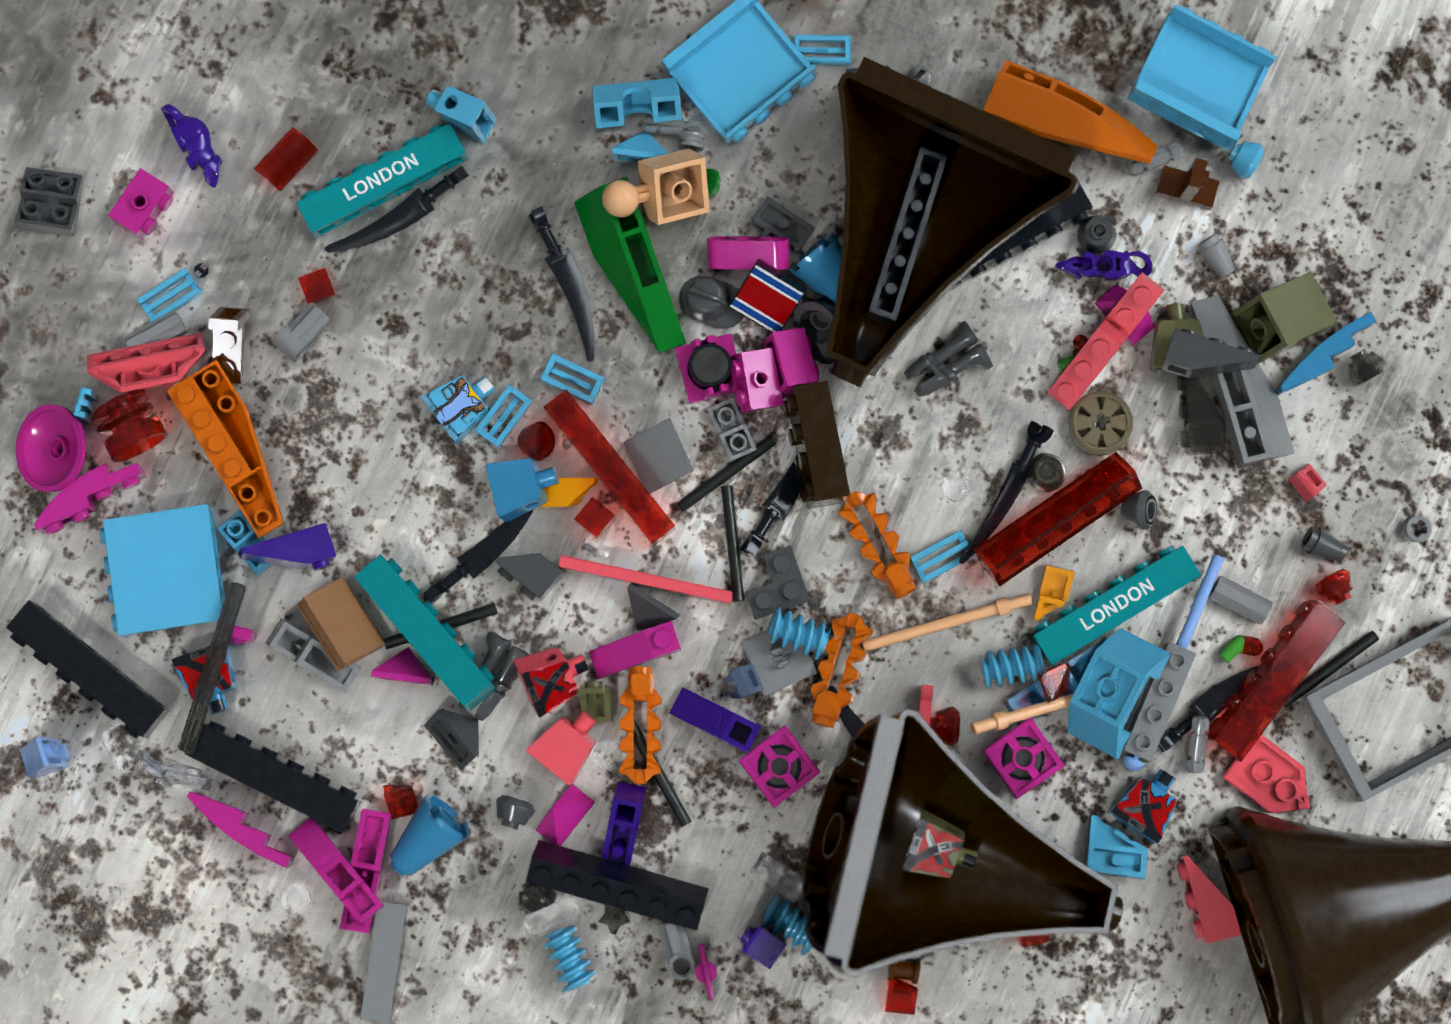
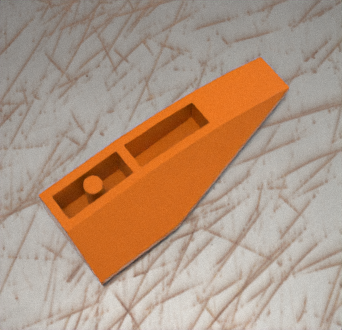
M1008 60L1005 61L999 71L983 109L984 112L1039 137L1147 164L1151 163L1158 147L1133 124L1086 93L1060 80Z
M217 360L213 361L166 390L257 537L260 539L284 524L249 411Z

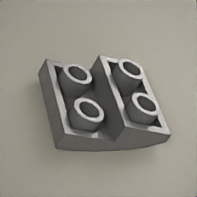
M26 167L19 190L21 200L14 221L16 228L73 236L82 195L83 175Z

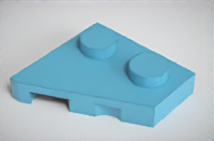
M1091 815L1089 819L1085 865L1100 875L1144 880L1148 849L1138 842L1130 840L1118 829H1113L1102 822L1098 816Z

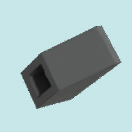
M541 553L498 557L495 561L500 567L497 572L509 582L513 578L523 585L519 590L532 601L535 597L542 601L564 575L563 571Z

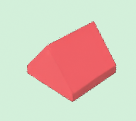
M1309 463L1288 479L1306 502L1327 486Z

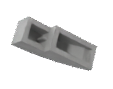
M282 618L265 642L271 648L346 692L361 668L353 663L337 671L318 640Z

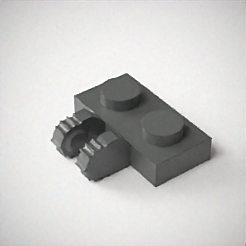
M769 196L766 197L751 219V222L764 230L760 236H769L771 234L774 237H788L789 247L798 253L815 230L814 226Z

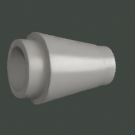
M1217 233L1197 245L1200 250L1198 254L1220 278L1235 270L1224 239H1220Z

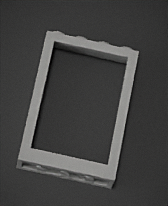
M1451 618L1301 697L1304 706L1357 802L1365 801L1451 755V738L1367 782L1323 699L1447 633L1451 636Z

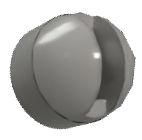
M922 65L912 67L908 77L913 79L920 71H923L924 74L917 81L928 86L931 78L929 70Z

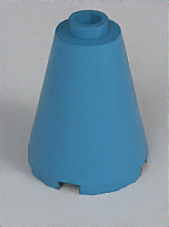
M831 232L828 236L829 241L823 237L799 257L801 261L797 263V266L792 263L788 269L795 277L835 306L842 247L835 234Z
M427 794L420 802L390 854L391 867L401 876L404 874L413 875L470 836L468 825L465 821L461 825L455 818L458 813L445 801L434 795L430 798L429 794Z

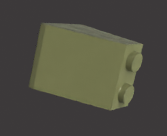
M1311 271L1260 293L1230 313L1249 348L1254 351V354L1260 355L1258 364L1338 323Z

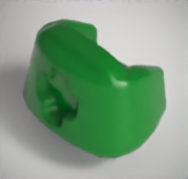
M706 169L708 196L711 199L719 192L722 181L717 170Z

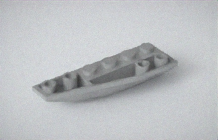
M1219 295L1190 303L1194 319L1200 320L1204 338H1218L1223 340L1226 345L1235 348L1239 346L1249 348ZM1258 362L1254 369L1211 375L1238 469L1295 453L1279 398Z

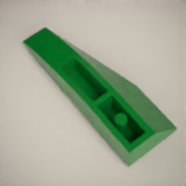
M624 177V178L618 179V180H625V181H628V182H629L628 177ZM610 183L601 185L576 200L574 204L593 257L658 353L660 354L685 345L686 341L639 207L627 217L620 218L609 214L603 206L602 195L604 189Z

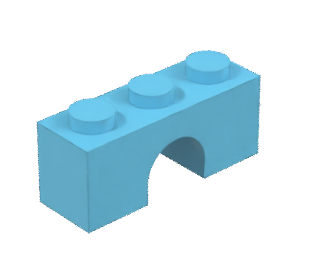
M678 77L592 86L596 129L625 126V118L637 112L652 115L654 123L682 120Z

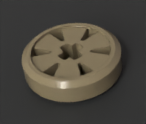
M1094 391L1084 395L1072 407L1068 417V430L1072 440L1081 450L1092 455H1108L1119 450L1129 439L1133 428V417L1129 406L1122 398L1107 391ZM1097 416H1101L1102 420L1106 418L1108 422L1102 431L1099 430V427L1095 428L1093 425L1097 420Z

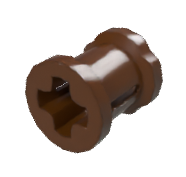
M916 957L915 960L904 959L889 964L888 980L892 981L894 978L910 980L912 984L917 985L921 958Z

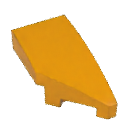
M558 478L559 484L545 488L547 502L539 507L566 508L571 507L573 504L578 506L583 501L581 498L589 489L598 484V479Z
M1048 564L1045 565L1034 613L1035 620H1039L1054 609L1065 605L1064 602L1068 601L1075 574L1073 570Z

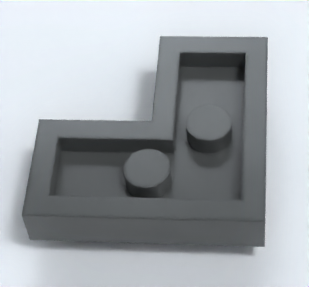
M791 546L764 554L763 557L772 583L745 592L754 620L773 614L776 607H781V611L810 601Z

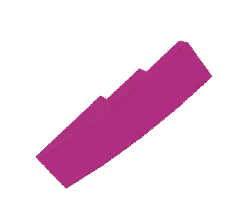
M189 791L187 796L189 800L208 820L230 838L257 855L285 868H290L294 856L267 846L271 834L245 825L249 813L202 794Z
M362 808L350 865L377 896L391 814ZM344 905L339 928L344 931L370 935L373 916L363 925H360Z

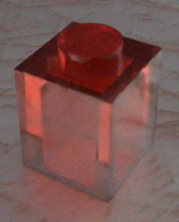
M594 497L587 502L574 518L575 523L597 541L616 520L615 515Z

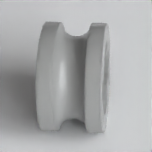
M695 131L680 132V138L682 139V142L679 143L680 149L689 148L695 152L704 150V145L701 142L705 140V134Z
M1424 516L1409 517L1402 526L1403 535L1411 542L1426 540L1432 531L1431 523ZM1420 522L1422 524L1420 528L1423 527L1424 531L1414 536L1412 533L1415 531H1411V525Z

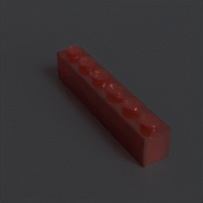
M567 389L543 407L545 413L652 547L676 530L674 523Z
M1117 452L1113 453L973 549L982 568L999 587L1143 489L1136 471Z
M1309 599L1297 608L1295 619L1291 624H1287L1281 629L1278 634L1279 640L1273 648L1270 647L1263 653L1260 659L1261 664L1255 671H1251L1245 677L1243 688L1238 694H1234L1227 701L1225 706L1227 709L1222 716L1217 717L1210 724L1208 741L1230 759L1242 762L1346 623L1321 601Z

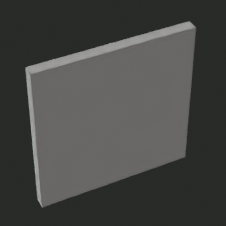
M670 418L623 442L647 495L694 471Z
M766 632L741 642L749 663H753L764 689L762 691L763 696L817 674L810 655H804V646H800L796 652H793V642H789L785 648H782V638H778L774 644H771V635H766Z

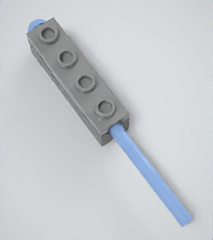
M1213 555L1177 643L1168 642L1163 645L1162 649L1171 653L1159 679L1150 677L1128 729L1131 734L1122 750V753L1129 755H1123V764L1131 771H1138L1144 767L1145 764L1143 762L1149 763L1153 760L1197 654L1187 650V647L1223 564L1224 558L1221 556Z

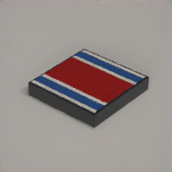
M757 259L728 307L771 333L782 331L805 295L807 288Z

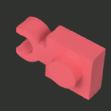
M922 684L917 712L930 725L934 686Z

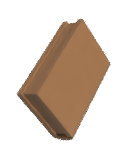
M344 577L302 598L303 601L296 604L337 671L374 653L385 644L378 629L375 628Z

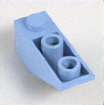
M37 737L20 749L28 778L36 779L69 768L67 760H70V753L67 745L61 743L60 739Z

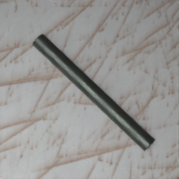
M769 435L756 445L757 450L736 459L676 504L682 512H685L777 445L776 442Z
M732 485L721 486L731 586L733 602L745 601L733 487Z
M495 603L439 620V622L443 625L447 621L452 628H456L496 615L498 612ZM402 633L383 639L386 650L409 643Z
M1370 631L1279 699L1280 703L1287 708L1377 642L1379 638L1376 633Z
M634 719V743L647 765V740ZM653 754L655 760L657 761L658 765L660 766V764H659L657 758H656L655 755ZM660 766L661 774L653 777L681 827H684L692 821Z

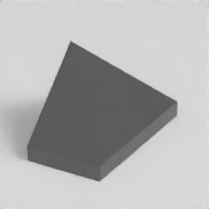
M631 583L627 587L637 631L655 627L672 621V623L677 622L680 618L679 613Z
M441 709L424 725L460 770L464 769L479 755L478 719Z

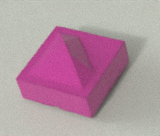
M227 623L226 625L224 624L222 635L226 636L230 642L236 645L255 643L257 633L253 630Z

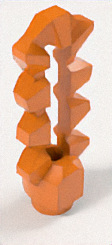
M858 491L850 493L844 507L838 511V514L842 519L854 525L849 535L855 541L864 543L860 549L862 558L876 563L871 571L873 578L886 583L896 600L909 595L917 589L909 571L910 555L908 552H896L899 535L895 531L886 532L885 529L888 525L887 513H876L875 493L868 495ZM864 505L895 560V562L888 564L886 567L880 560L878 553L854 512V509Z
M848 613L840 619H833L832 629L835 638L828 640L825 651L828 653V659L821 661L818 666L823 681L815 683L811 687L815 701L811 712L813 714L811 722L828 728H834L835 722L839 720L842 708L853 701L854 696L845 687L859 680L860 672L853 665L856 662L863 661L867 655L859 645L873 634V630L865 625L862 616L854 613ZM846 627L855 630L856 634L852 640L850 654L846 660V667L836 694L828 691L829 683L833 677L836 660L840 654L842 640L846 634Z
M638 666L629 668L627 689L619 698L620 705L629 709L619 721L620 729L628 732V735L621 740L619 750L628 754L619 768V774L628 776L635 785H645L653 776L661 774V768L653 754L662 750L661 743L653 736V733L661 729L662 721L655 715L652 709L662 705V698L654 689L653 668ZM634 702H647V769L643 770L634 769Z

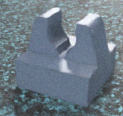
M753 663L730 671V674L724 679L725 684L732 681L735 683L737 691L730 694L733 699H742L764 690Z

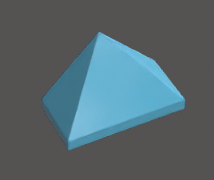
M645 131L612 148L613 160L633 163L668 154Z

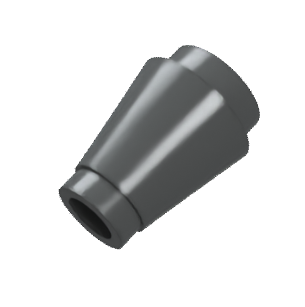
M1310 527L1304 535L1301 547L1306 550L1307 554L1339 562L1345 558L1348 551V546L1320 527L1317 529Z

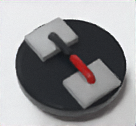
M203 263L197 264L194 268V273L199 278L207 276L209 271L208 267Z

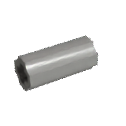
M174 309L125 336L124 339L127 346L130 347L180 337L188 333L178 312Z
M1223 576L1218 577L1208 597L1260 625L1267 618L1273 605L1272 601Z

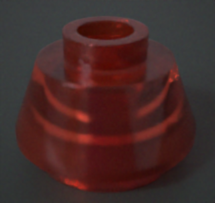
M537 421L522 429L517 442L523 454L537 461H543L554 450L555 436L547 423Z
M1344 568L1315 584V593L1328 603L1334 601L1336 605L1351 598L1352 596L1349 591L1354 589L1351 572Z
M954 706L936 711L935 717H930L929 726L945 745L952 747L959 742L960 712Z

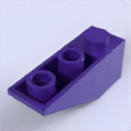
M683 687L669 714L746 754L761 726Z
M758 923L755 928L749 925L739 939L743 944L741 951L768 969H771L787 946L785 942Z

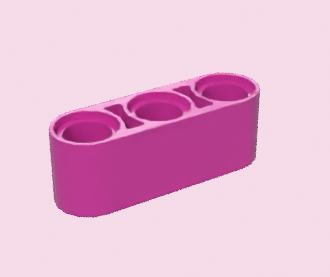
M713 236L707 238L708 268L751 270L757 259L775 270L790 268L788 237Z

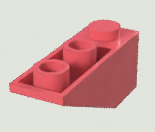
M1188 855L1179 856L1180 863H1177L1176 867L1180 880H1185L1188 892L1184 893L1188 909H1193L1196 921H1192V927L1195 937L1197 939L1201 938L1202 943L1208 944L1241 935L1234 906Z

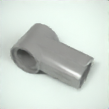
M311 302L292 324L285 325L277 333L272 343L293 362H296L305 355L311 346V341L331 319Z
M671 923L658 926L670 974L678 980L690 978L694 974L696 966L685 927ZM679 958H686L690 963V970L685 975H678L674 970V963Z

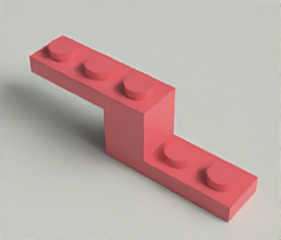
M1142 272L1047 393L1071 410L1165 289Z

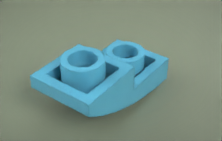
M240 510L218 528V531L237 552L242 547L266 541L264 537L260 539L257 537ZM245 560L258 576L273 565Z

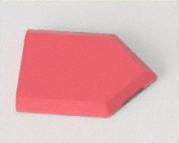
M1256 731L1226 769L1222 778L1268 814L1309 809L1310 802L1307 795L1304 766L1260 732Z

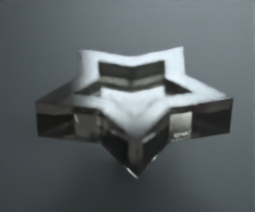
M605 905V913L598 921L607 924L613 935H616L621 925L631 923L625 914L626 910Z

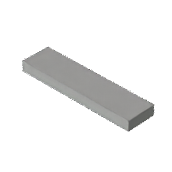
M381 901L384 907L375 914L360 1020L390 1024L408 905Z

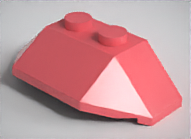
M203 332L87 355L88 374L121 393H140L148 388L173 386L185 379L204 353Z

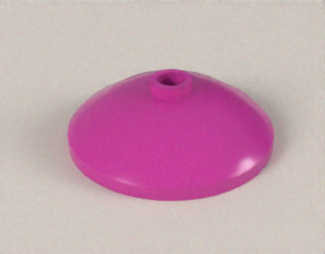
M48 404L36 408L23 421L16 440V461L22 477L31 487L43 492L63 490L76 479L81 471L86 454L85 434L79 419L74 416L72 411L60 405Z

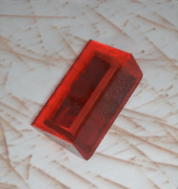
M292 127L254 169L278 191H282L313 158L318 149L308 138Z

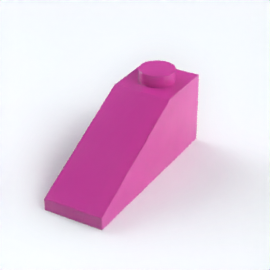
M672 621L596 648L589 651L597 677L601 679L627 670L630 667H636L680 652L681 648Z

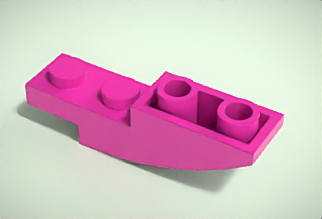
M135 463L113 472L110 466L103 464L90 470L63 489L48 504L34 524L36 530L50 535L64 529L63 524L71 521L79 523L91 517L90 513L97 511L93 499L102 501L113 496L112 491L123 487L124 490L138 486L141 484L140 480L146 478L143 467Z
M310 817L288 835L360 925H363L384 907L383 903L313 818Z

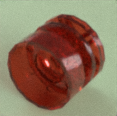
M144 389L116 396L98 407L90 415L92 423L99 425L96 431L100 436L112 434L105 440L104 446L113 462H122L141 455L160 444L168 436L158 416L147 417L153 411L154 406L151 402H147L149 396Z

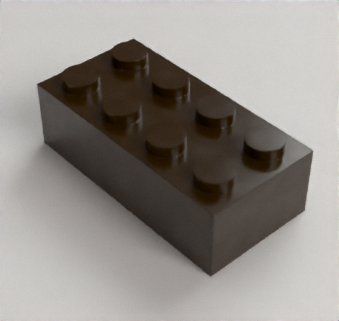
M828 381L794 386L787 394L786 400L783 401V411L786 418L790 417L792 429H788L789 441L791 446L796 447L798 456L794 457V467L796 474H801L803 485L799 486L802 503H807L808 509L841 504L850 496V490Z

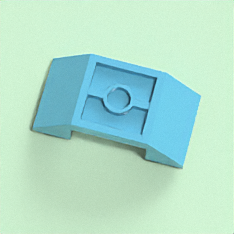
M1119 628L1095 650L1069 702L1067 733L1118 759L1131 732L1123 728L1149 676L1157 680L1159 679L1171 653Z

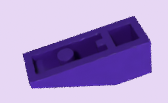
M326 523L242 547L238 552L239 559L304 570L313 567L314 571L330 567V562L337 556Z
M618 781L613 797L602 858L631 865L647 787Z

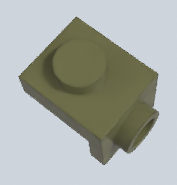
M602 681L585 682V688L577 689V695L581 697V712L585 711L597 721L596 723L613 722L611 686L602 687Z

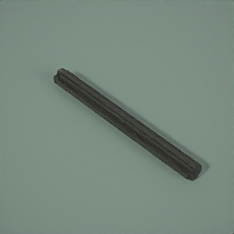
M236 582L229 584L178 746L180 751L193 754L196 750L245 594L246 586Z

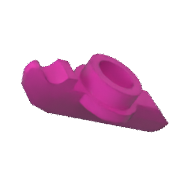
M698 944L700 964L696 967L695 975L700 982L704 983L707 996L710 1001H713L714 988L712 981L716 978L717 969L713 963L708 961L705 945Z

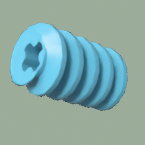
M776 607L769 622L766 635H771V644H774L778 638H782V648H785L789 642H793V652H796L800 646H804L805 656L813 649L815 650V659L818 660L826 648L831 627L826 632L825 623L820 622L814 628V619L812 618L803 624V615L800 614L792 621V611H787L781 617V607Z
M1038 644L1032 646L1031 653L1026 646H1022L1020 654H1018L1015 648H1010L1008 657L1003 649L998 650L996 658L991 651L986 652L985 660L980 655L982 676L987 689L991 687L993 679H995L999 687H1002L1003 678H1007L1009 684L1013 685L1015 676L1019 677L1021 683H1025L1027 674H1030L1033 682L1037 681L1038 673L1041 672L1044 676L1043 660Z
M778 892L761 915V917H764L762 927L765 928L771 923L774 924L772 934L775 935L782 930L781 940L785 942L792 937L791 948L794 949L802 944L801 955L804 956L813 948L804 930L807 913L799 918L801 908L798 906L789 911L791 901L787 899L780 904L781 894Z
M568 926L542 937L550 938L544 945V949H554V952L548 956L549 960L559 961L553 967V971H563V974L557 981L568 983L562 989V993L591 982L589 979L595 974L594 970L584 969L590 963V959H580V956L586 952L585 948L575 947L581 941V937H571V934L577 930L576 926Z

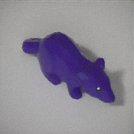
M170 104L164 105L161 110L183 153L186 151L189 153V156L185 157L189 167L193 171L196 169V165H199L203 170L206 183L215 188L220 176L222 159L219 155H215L211 147L208 127L200 119L185 116Z
M1108 250L1103 255L1085 252L1082 258L1079 256L1071 257L1055 264L1056 268L1073 275L1079 280L1082 276L1089 278L1100 277L1109 281L1122 280L1131 274L1138 277L1142 272L1149 276L1153 270L1152 261L1147 254L1140 251L1129 253L1127 250L1124 253ZM1130 256L1141 258L1145 263L1144 268L1138 267L1131 260Z

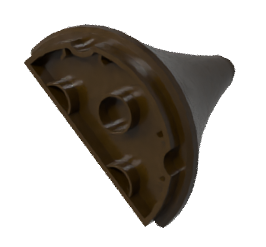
M866 57L863 58L856 74L850 71L842 74L838 82L845 161L844 236L836 304L827 350L825 354L837 359L831 374L861 388L867 376H876L877 372L905 337L952 286L990 252L1034 219L1074 195L1079 185L1077 176L1070 173L1078 154ZM921 146L948 157L897 319L893 323L884 325L862 317L860 313L910 155Z
M910 709L900 711L891 717L880 714L872 718L849 742L843 762L838 767L835 766L815 818L806 855L802 886V907L807 909V920L804 930L809 943L817 952L825 955L833 969L853 977L897 961L940 949L992 939L1057 933L1108 934L1109 931H1113L1118 926L1121 920L1123 901L1120 897L1116 896L1117 884H1114L1076 860L1021 819L968 770L946 747L917 711ZM922 809L965 832L962 847L978 852L973 869L956 864L950 878L903 870L904 859Z
M1241 806L1227 809L1224 814L1226 823L1208 828L1231 904L1234 906L1243 945L1268 1024H1351L1392 981L1427 951L1451 935V841L1386 838L1335 831L1277 818Z

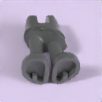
M966 321L958 325L957 335L954 339L934 353L930 354L927 352L925 356L922 355L904 372L908 381L920 376L924 372H927L930 379L914 389L918 397L929 395L940 388L949 386L951 381H959L956 375L972 366L977 365L983 370L993 367V363L981 343L946 366L943 364L944 361L954 354L978 343L975 333Z
M489 631L486 636L489 648L481 666L484 665L492 673L500 658L510 648L511 643L495 632ZM512 646L505 662L493 681H491L497 689L483 700L474 716L475 718L484 721L493 712L501 699L506 696L504 693L511 689L506 684L517 670L513 660L530 655L529 653L516 646ZM460 702L458 703V707L464 711L467 710Z

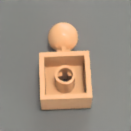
M688 148L639 160L640 185L634 186L628 181L616 180L607 185L602 195L603 206L612 216L627 217L637 209L639 203H642L643 216L657 225L708 213L710 208L705 157Z

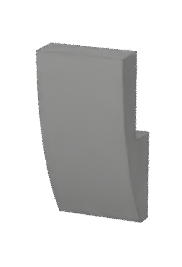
M733 397L706 409L730 462L757 450Z

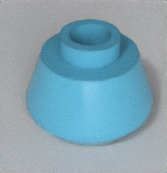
M1244 141L1241 146L1236 143L1228 159L1232 161L1230 167L1241 179L1250 178L1257 168L1265 152L1262 144Z

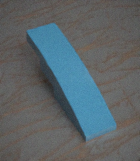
M1372 312L1344 326L1312 350L1275 390L1277 396L1332 370L1335 366L1331 358L1356 345L1352 335L1376 323Z
M1103 638L1005 701L1004 705L1008 711H1014L1074 693L1095 650L1107 638ZM1025 720L1018 721V722H1016V723H1017V725H1019V724H1021L1022 722H1024Z

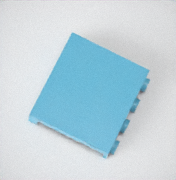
M758 0L734 1L662 59V65L671 78L678 77V84L681 90L727 145L733 140L735 143L741 141L749 133L747 130L754 123H757V125L763 123L771 115L770 110L777 105L782 107L788 103L793 97L791 93L799 87L804 89L815 80L814 75L816 74L814 63L811 65L760 5Z
M1175 4L1167 15L1127 100L1229 152L1238 141L1242 133L1240 129L1270 66L1277 57L1272 55L1266 48L1247 42L1241 35L1224 30L1216 22L1201 18L1194 14L1191 9Z
M204 504L103 520L104 528H100V538L102 544L107 547L108 556L104 557V567L106 574H110L111 585L108 586V597L110 603H114L115 614H112L111 621L114 632L118 631V636L126 638L128 635L211 622H228L212 506Z

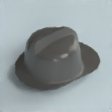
M700 275L689 279L680 290V307L688 317L716 328L727 329L736 326L744 318L743 315L728 307L738 291V288L732 284Z
M818 298L815 301L800 303L794 310V321L797 328H805L806 336L810 338L812 343L811 354L813 359L822 364H831L836 362L837 359L825 354L827 350L835 306L825 301L824 298Z

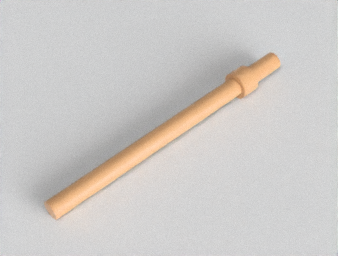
M1029 593L1011 599L1003 597L996 599L995 603L870 638L861 644L863 650L867 652L997 614L1001 617L1011 614V610L1032 605V599Z
M1074 693L1007 713L1005 711L993 713L990 718L971 723V730L973 734L991 729L999 731L1008 728L1009 724L1069 707V702Z

